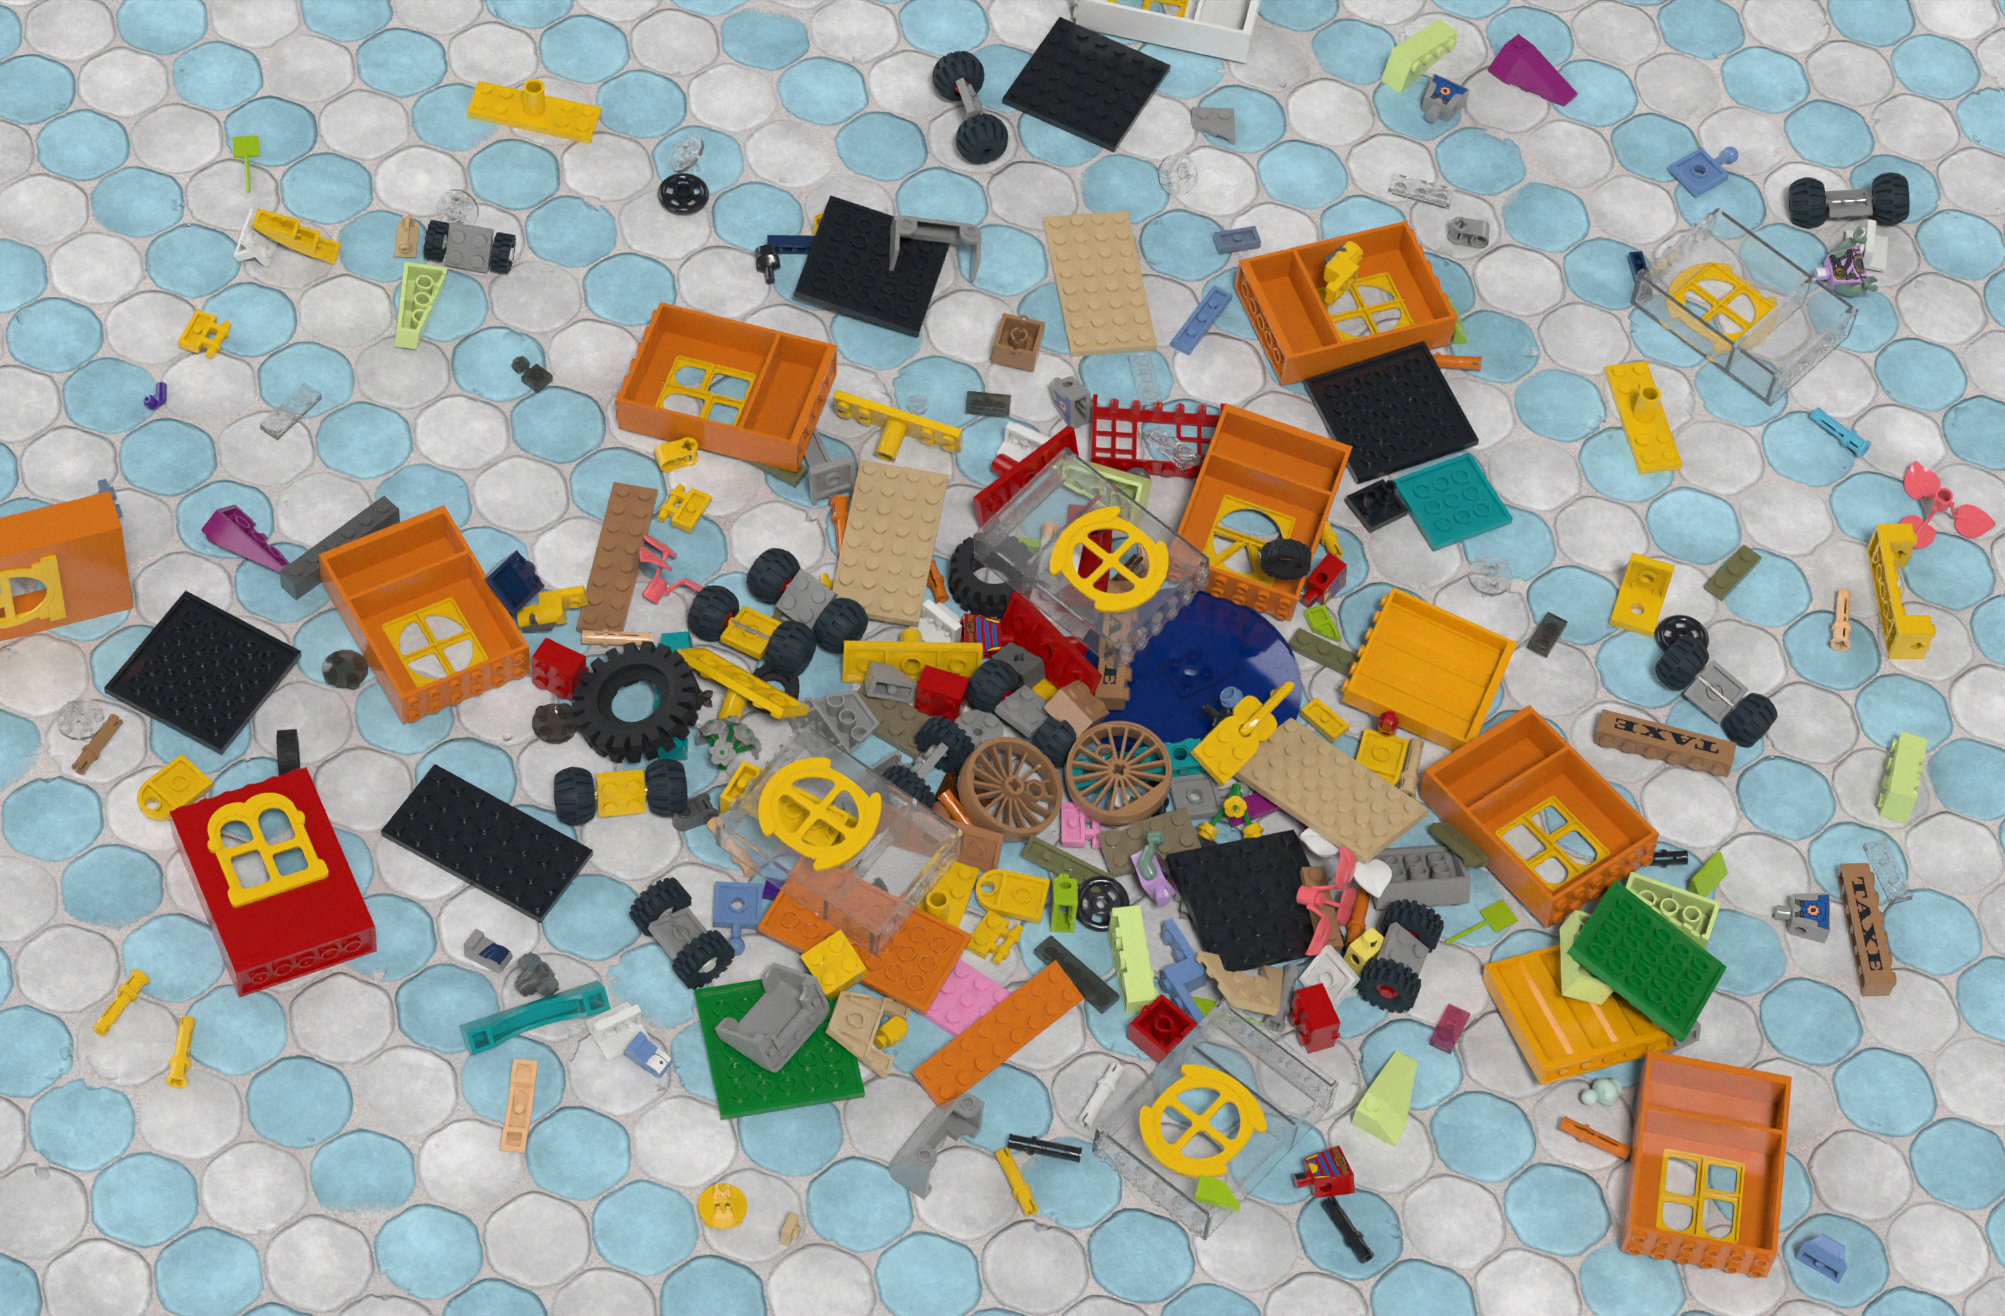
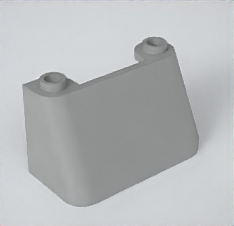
M773 963L762 977V984L766 993L738 1023L735 1019L727 1017L715 1028L722 1041L763 1069L774 1073L778 1072L823 1022L829 1012V1003L817 977L777 963Z
M963 1094L938 1105L891 1161L889 1167L891 1178L925 1200L932 1190V1186L929 1185L930 1171L937 1162V1154L934 1150L946 1135L955 1141L963 1135H970L974 1139L981 1131L985 1102L972 1094Z

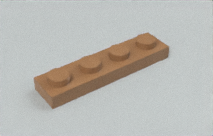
M1324 866L1301 868L1302 885L1308 887L1313 885L1329 886ZM1323 890L1322 893L1325 894V899L1333 901L1330 890ZM1324 903L1322 907H1317L1316 909L1330 918L1329 925L1332 926V933L1328 945H1331L1336 951H1341L1344 945L1338 921L1336 920L1335 908ZM1309 910L1315 934L1321 917L1312 910Z

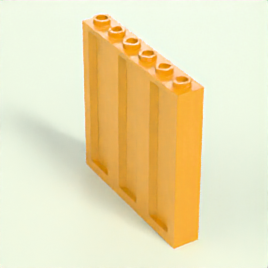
M1393 587L1389 595L1384 594L1379 605L1383 607L1382 612L1377 610L1372 623L1376 625L1374 629L1369 627L1364 638L1368 643L1366 646L1362 644L1356 656L1360 658L1359 663L1354 661L1349 671V674L1353 676L1351 680L1346 678L1341 691L1345 694L1341 701L1378 718L1387 710L1395 712L1399 719L1398 727L1449 750L1456 751L1477 738L1517 642Z
M1560 944L1484 965L1482 981L1541 1086L1645 1057L1648 1050L1663 1052L1673 1049L1674 1038L1657 1023L1652 1022L1648 1016L1633 1007L1629 1001L1614 991L1602 1005L1563 996Z

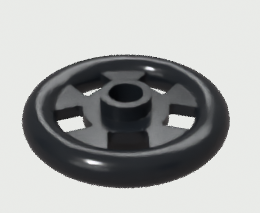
M677 173L662 181L658 188V199L668 211L675 214L688 215L698 212L707 204L709 189L706 183L699 177L689 173ZM673 188V194L666 193L667 189ZM699 188L701 193L694 194L693 189ZM672 200H675V201L679 202L680 204H679V205H675V204H673L671 201H672ZM692 200H694V201L696 202V203H694V204H692V205H688V204H687V203L691 202Z
M1686 615L1667 617L1660 622L1656 629V641L1664 653L1672 643L1681 637L1680 635L1694 637L1691 631L1695 630L1699 634V637H1696V639L1700 640L1708 648L1709 635L1706 628L1698 620ZM1676 624H1685V627H1686V628H1684V627H1678V628H1677V627H1676ZM1666 630L1672 631L1671 637L1665 636Z
M1092 877L1084 881L1077 889L1078 906L1076 917L1086 928L1096 932H1108L1111 917L1108 914L1112 911L1113 907L1130 906L1129 896L1125 888L1117 880L1110 877ZM1100 885L1102 892L1093 895L1091 888ZM1112 889L1119 896L1115 901L1107 894ZM1089 899L1090 909H1083V900ZM1104 901L1106 907L1099 908L1097 902ZM1093 914L1103 916L1102 923L1093 921Z

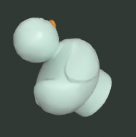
M1615 1078L1597 1079L1593 1083L1592 1089H1586L1582 1092L1581 1100L1586 1105H1593L1598 1101L1602 1105L1613 1106L1618 1100V1096L1622 1093V1086Z

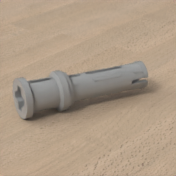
M1288 964L1285 966L1282 978L1280 1007L1276 1016L1269 1015L1264 1021L1265 1026L1275 1032H1281L1285 1029V1018L1291 1011L1289 1003L1300 973L1299 967L1294 964H1290V967Z

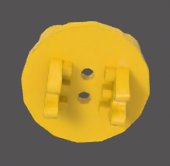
M720 1183L712 1185L703 1191L699 1197L698 1211L706 1227L725 1230L738 1227L743 1223L748 1204L745 1195L739 1188L731 1184Z

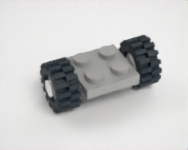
M430 220L428 230H426L423 254L426 259L443 261L445 258V265L484 273H488L490 267L491 271L509 273L513 264L512 261L514 260L516 237L512 234L497 232L493 242L494 229L453 221L449 224L447 222Z

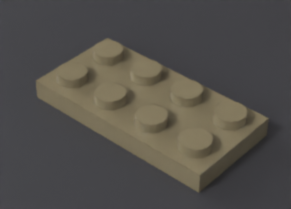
M863 684L857 693L880 723V726L872 735L915 760L922 753V751H918L916 748L918 744H915V735L931 717L918 712V709L905 702L867 696L865 684Z
M1186 807L1097 834L1098 842L1111 875L1117 878L1137 872L1131 856L1144 850L1145 845L1149 844L1147 837L1150 831H1161V834L1165 835L1163 845L1155 844L1156 851L1165 862L1167 854L1201 848Z

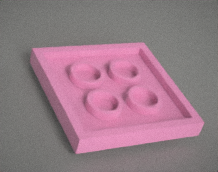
M959 959L928 1013L924 1015L918 1011L916 1012L956 1038L1012 993Z

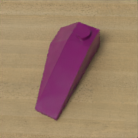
M1519 34L1503 46L1488 68V72L1507 85L1512 83L1520 86L1522 91L1527 93L1529 90L1538 93L1541 98L1563 107L1578 95L1541 52Z
M237 505L216 509L201 529L211 543L280 572L290 564L277 548L267 544L268 537L254 529L256 523Z

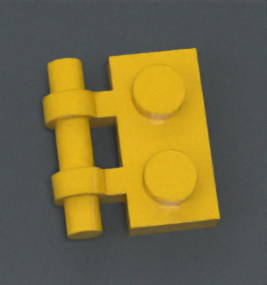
M196 309L178 340V347L198 354L202 347L206 348L205 356L212 359L220 351L223 339L228 337L231 323L224 320L222 325L217 324L216 315ZM210 333L216 334L213 339L208 338Z
M678 484L669 493L667 502L660 507L657 519L660 522H665L667 517H672V526L692 533L711 503L712 496L694 488H691L688 494L684 493L685 487L682 484ZM681 502L679 508L674 507L676 503Z
M988 910L972 933V940L965 950L984 960L990 953L994 955L992 962L995 965H1000L1002 960H1006L1009 956L1011 947L1021 939L1020 934L1024 929L1021 925L1016 924L1013 929L1008 930L1009 920ZM1000 938L1005 940L1002 945L996 944Z

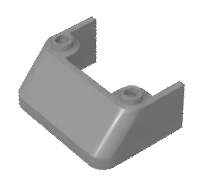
M897 215L893 218L890 227L889 271H894L899 253L900 237L971 246L970 280L975 281L981 262V231L977 226L963 222Z

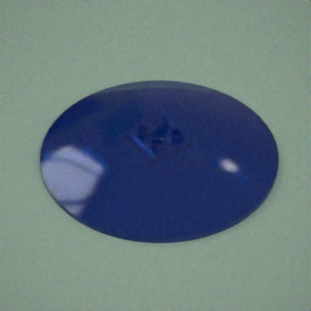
M1187 588L1159 590L1149 601L1136 608L1139 610L1138 623H1134V629L1137 630L1136 643L1132 642L1135 656L1134 662H1130L1129 667L1132 668V681L1127 684V687H1130V701H1126L1125 710H1108L1110 712L1109 715L1101 723L1110 721L1136 723L1152 731L1163 743L1169 742L1173 744L1188 738H1193L1194 740L1201 739L1202 741L1212 730L1211 724L1213 719L1201 709L1206 703L1217 711L1224 708L1221 704L1220 694L1225 688L1235 687L1242 692L1243 698L1254 696L1264 704L1270 698V692L1287 681L1294 682V689L1271 714L1277 721V727L1290 718L1297 720L1302 700V681L1297 660L1281 633L1258 612L1245 605H1236L1231 600L1216 598L1210 593ZM1104 615L1093 625L1085 637L1088 649L1084 657L1097 670ZM1187 669L1194 670L1196 674L1188 675L1184 671ZM1113 736L1116 752L1121 751L1124 736ZM1127 736L1125 751L1130 752L1138 739ZM1108 737L1098 739L1102 744L1110 745ZM1144 742L1140 745V747H1149ZM1176 756V757H1175V759H1177V760H1184V759H1185L1183 756Z

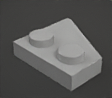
M1192 107L1193 129L1206 132L1214 138H1217L1219 135L1228 139L1229 144L1235 145L1234 108Z

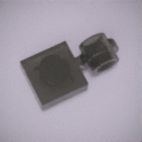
M521 356L513 359L512 369L517 374L524 373L521 376V382L536 393H539L553 381V375L537 363L529 368L530 362L526 357Z

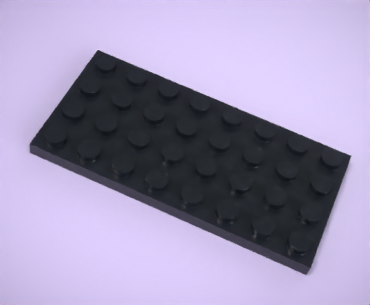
M436 764L431 767L381 830V836L539 923H542L593 856V850Z

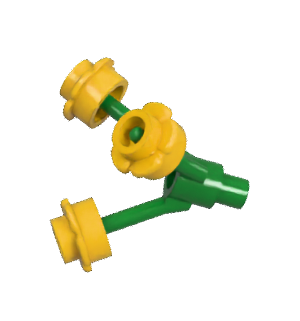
M1239 784L1232 785L1228 799H1226L1223 807L1209 824L1203 821L1201 825L1197 826V836L1203 841L1216 840L1215 836L1218 834V831L1214 826L1224 813L1229 817H1244L1247 827L1242 830L1244 834L1243 839L1262 836L1264 828H1261L1259 822L1252 824L1246 811L1247 804L1242 799L1243 794L1240 792L1241 786Z

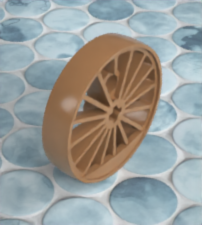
M1110 721L1088 729L1073 744L1066 762V784L1071 799L1086 816L1103 824L1125 826L1149 818L1162 806L1171 787L1172 764L1165 745L1152 731L1132 722ZM1113 736H1124L1119 759ZM1127 736L1138 739L1123 760ZM1108 737L1110 745H1101L1098 739ZM1142 742L1151 747L1150 749L1146 750L1134 759L1130 760L1135 754V752L1138 750ZM1094 743L1097 748L1095 753L1086 749V747ZM1082 753L1094 760L1095 764L1076 761V759ZM1108 753L1111 755V758L1105 760L1100 755ZM1153 753H1156L1160 758L1158 761L1138 764ZM1164 767L1165 775L1140 771ZM1073 768L1098 771L1075 777L1072 775ZM1100 779L1081 792L1078 791L1075 783ZM1139 779L1157 781L1160 783L1153 788ZM1107 783L1093 804L1084 798ZM1132 783L1148 793L1141 796ZM1125 785L1137 799L1130 804L1128 802ZM1114 786L1110 810L1106 811L1098 808V805L1109 789ZM1121 787L1125 806L1113 811L1117 788Z
M1014 737L990 739L979 745L969 754L959 771L958 794L966 814L977 827L1005 834L1004 841L1022 842L1029 840L1032 835H1039L1049 827L1059 813L1062 804V785L1059 775L1049 758L1027 741ZM997 750H1004L1005 770ZM987 751L990 753L995 768L982 753ZM1012 753L1020 756V760L1012 775ZM1026 759L1034 768L1020 778L1018 775ZM976 760L987 771V773L975 766ZM1035 771H1038L1043 781L1036 779L1024 781ZM974 775L985 782L975 781ZM974 788L991 792L976 795ZM1029 789L1035 793V796L1030 793ZM998 796L985 808L979 801ZM1001 800L994 817L991 816L987 810ZM1037 802H1048V810L1037 804ZM1004 806L1005 824L998 821ZM1029 808L1043 816L1044 821L1040 823ZM1012 812L1018 828L1012 827ZM1022 814L1033 827L1027 828Z

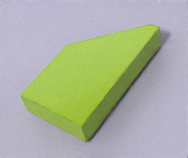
M1325 604L1304 610L1303 616L1312 633L1335 642H1340L1341 635Z
M1200 1175L1194 1200L1239 1212L1240 1204L1225 1181Z

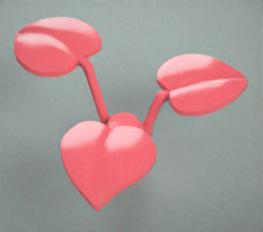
M1914 461L1906 472L1904 489L1908 496L1914 500H1920L1923 497L1927 500L1933 498V509L1925 521L1916 515L1906 516L1901 520L1900 524H1912L1913 532L1917 534V545L1913 549L1925 548L1933 542L1936 531L1927 524L1936 511L1943 512L1949 507L1952 517L1957 519L1955 529L1966 538L1980 537L1995 526L1994 520L1986 512L1974 505H1960L1956 514L1955 503L1952 502L1953 493L1947 488H1940L1941 483L1938 476L1917 461Z
M644 535L646 543H650L658 548L663 554L661 559L645 547H641L639 550L641 562H651L659 565L654 578H652L642 593L646 598L658 604L664 593L669 595L673 589L681 584L689 586L698 592L704 588L688 578H681L667 588L668 582L659 576L663 568L672 571V567L665 562L668 554L674 558L677 557V554L668 545L651 536Z
M1339 847L1340 860L1337 867L1335 885H1313L1312 887L1302 885L1298 890L1297 903L1306 905V909L1312 910L1321 917L1305 955H1319L1330 941L1332 926L1329 925L1330 918L1316 909L1317 907H1322L1324 903L1338 907L1336 920L1341 926H1346L1351 920L1352 908L1356 901L1355 888L1347 887L1343 892L1340 903L1325 899V894L1322 893L1323 890H1342L1346 884L1352 881L1357 861L1355 854L1350 849Z

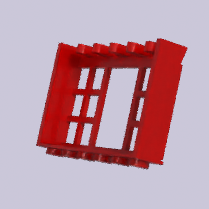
M1093 394L1090 462L1127 472L1134 467H1140L1146 470L1149 475L1183 477L1187 479L1198 478L1203 465L1201 460H1204L1206 455H1202V443L1210 444L1212 440L1211 438H1202V427H1217L1225 403H1220L1218 415L1206 414L1205 405L1198 406L1197 414L1184 413L1185 405L1183 403L1176 404L1175 412L1162 411L1163 404L1159 401L1154 403L1153 410H1140L1141 402L1139 400L1132 401L1131 409L1118 408L1119 400L1116 398L1110 400L1109 407H1097L1098 394ZM1097 419L1112 420V430L1098 431ZM1116 421L1133 422L1132 433L1116 432ZM1137 422L1176 425V462L1136 459ZM1181 425L1197 426V437L1181 436ZM1096 436L1111 437V448L1096 447ZM1116 437L1132 438V450L1116 449ZM1181 442L1197 443V454L1181 453ZM1096 453L1111 454V457L1096 456ZM1116 454L1132 455V459L1115 458ZM1181 459L1197 460V463L1181 462Z

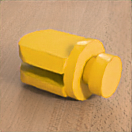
M898 1016L890 1018L877 1030L873 1041L874 1045L879 1049L893 1047L905 1037L908 1031L906 1021Z

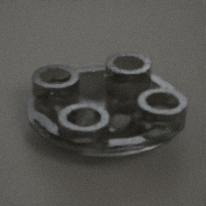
M353 650L335 651L327 656L323 662L322 673L326 684L337 688L356 690L368 675L367 661L360 653Z
M551 703L538 706L532 718L534 733L542 741L550 744L567 742L574 737L578 730L574 720L575 716L572 713V707L567 703Z

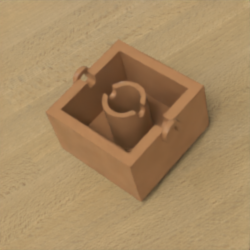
M1003 313L993 344L991 362L1034 372L1044 338L1045 322L1029 319L1027 315L1019 317Z
M1079 680L1061 688L1043 707L1057 721L1062 723L1066 720L1074 728L1077 739L1088 729L1100 724L1110 713L1106 709V705L1100 699H1096L1090 693L1089 687Z

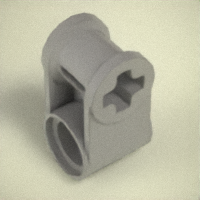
M1455 217L1452 220V229L1447 236L1452 244L1475 248H1485L1488 246L1490 232L1488 222L1464 217Z

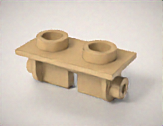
M405 214L401 222L397 223L394 257L416 258L419 223L414 221L411 214Z

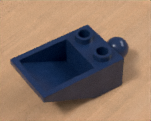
M518 550L498 562L484 579L511 616H514L545 587L539 576L535 574V565L531 561H526Z

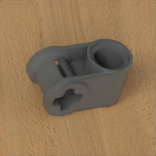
M702 793L688 799L687 808L680 814L674 813L672 819L673 827L678 831L685 832L695 827L706 825L710 819L718 817L719 812L713 808L709 794Z

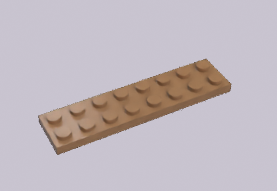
M618 482L613 483L586 588L589 605L582 606L577 632L582 633V630L603 631V629L624 632L641 564L639 550L641 547H645L646 544L644 535H648L658 489Z

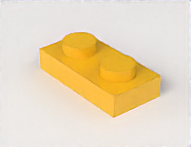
M1317 697L1300 711V715L1332 743L1349 731L1350 725Z

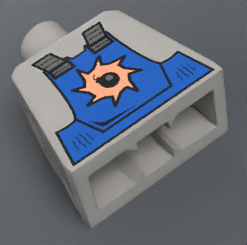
M1434 73L1422 105V111L1426 113V120L1432 123L1437 118L1445 122L1449 121L1465 106L1470 89Z
M1073 376L1062 380L1059 377L1054 378L1050 382V387L1053 389V406L1067 426L1069 425L1076 429L1090 423V392Z
M1830 893L1793 894L1788 906H1776L1775 919L1788 920V933L1791 935L1825 943L1830 933Z

